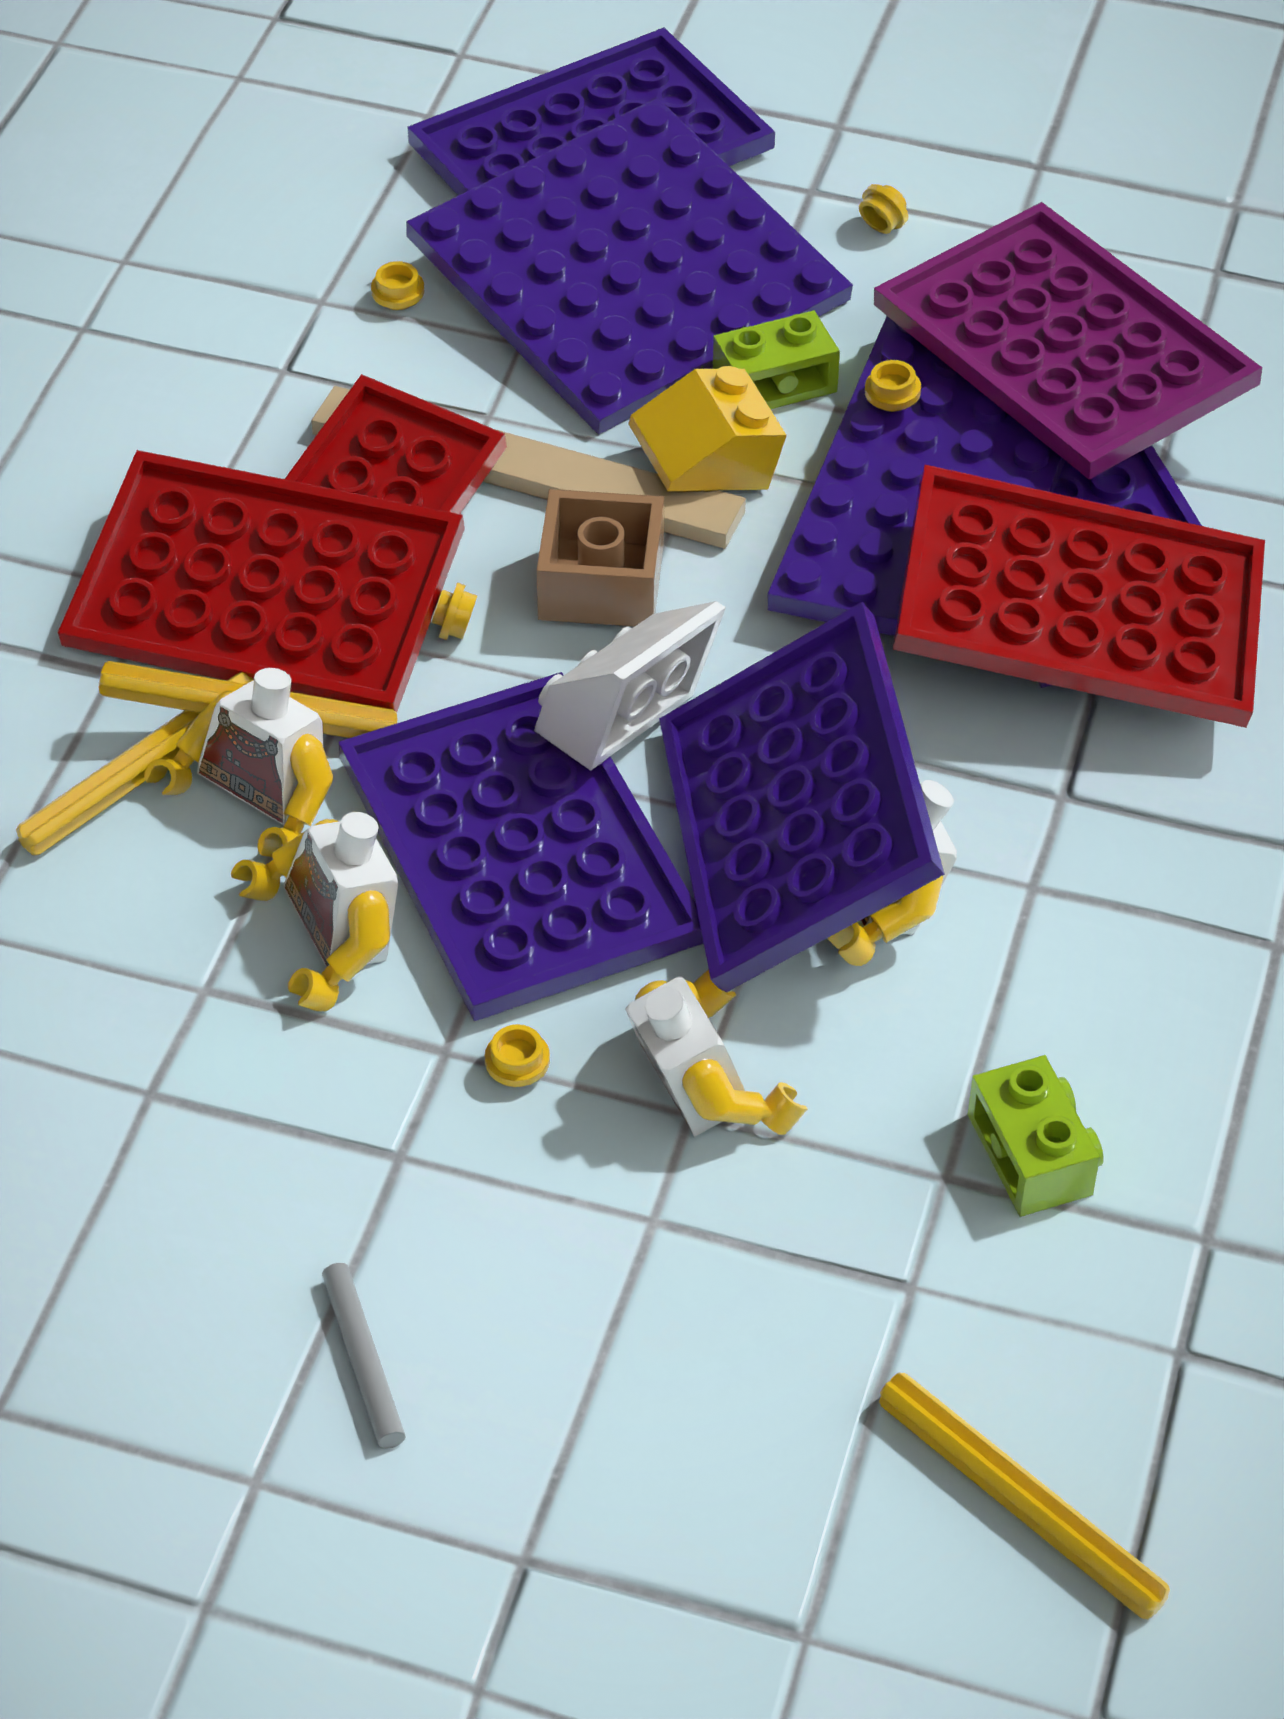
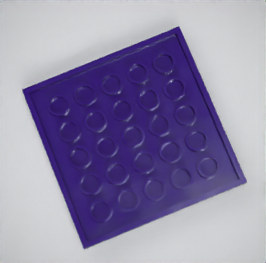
M658 98L406 221V237L598 435L628 420L631 414L694 369H713L714 335L815 310L819 317L851 300L853 284Z

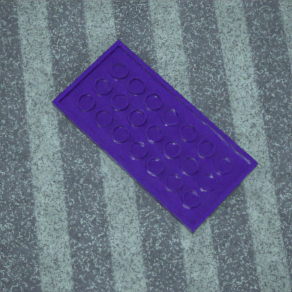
M886 316L767 593L768 610L828 622L863 602L875 616L879 633L895 636L919 483L924 465L1054 493L1065 460ZM888 360H899L908 363L913 367L916 376L921 382V395L918 401L906 409L895 412L875 407L865 396V382L872 369L877 364Z

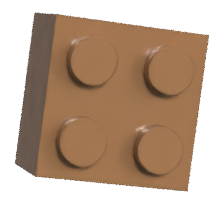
M549 489L537 564L538 620L635 627L652 614H655L664 547V496Z

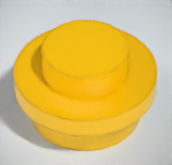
M871 184L863 192V201L859 204V212L864 221L874 230L888 234L893 229L902 228L908 221L906 200L894 187Z
M393 261L382 265L377 270L376 276L371 283V294L375 302L392 310H404L417 304L423 298L425 291L424 281L418 274L417 269L413 265L402 261Z
M888 360L877 364L865 382V396L867 400L875 407L885 411L895 412L914 405L921 395V382L916 376L915 370L908 363L899 360Z
M457 582L454 593L446 590L441 592L431 622L442 626L439 638L447 640L448 636L451 635L463 640L478 596L464 591L466 586Z
M515 1024L500 1029L493 1036L485 1050V1066L489 1075L497 1082L506 1086L523 1087L531 1085L545 1075L550 1064V1052L547 1043L536 1030L526 1025Z

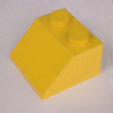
M723 366L719 369H694L631 414L628 422L668 492L768 490L787 436L746 370L732 366Z

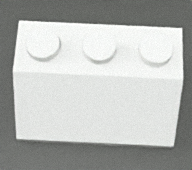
M717 601L655 613L633 628L629 626L623 628L616 635L612 643L599 652L596 650L588 652L573 670L564 676L557 674L547 682L539 696L538 702L542 708L534 731L591 771L657 723L659 718L675 710L693 696L726 607Z

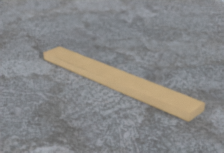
M334 385L311 420L313 435L318 434L350 389ZM503 432L505 433L507 448L483 481L547 500L549 489L664 496V532L726 549L745 514L746 498L719 490L668 492L657 473Z

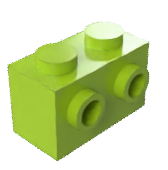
M815 310L713 336V369H719L723 366L745 369L770 409L836 393L838 390L840 350Z
M1046 1055L972 1076L967 1115L1019 1217L1093 1195L1098 1167L1102 1166L1104 1161L1100 1140L1091 1127L1085 1128L1076 1112V1101L1068 1080L1065 1077H1057Z

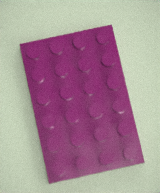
M1043 202L874 288V306L1089 480L1259 386L1261 383L1263 367Z

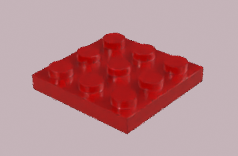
M361 374L285 479L461 514L507 448L506 437L503 432Z

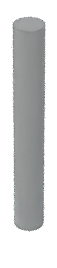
M345 1263L331 1264L323 1270L322 1276L378 1445L381 1448H393L401 1444L406 1436L348 1265Z

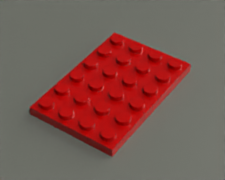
M136 450L57 633L61 645L65 647L226 681L241 672L254 679L255 674L264 668L280 669L291 677L290 692L392 709L398 712L465 530L463 515Z
M925 464L919 483L893 650L1247 728L1254 709L1265 540Z

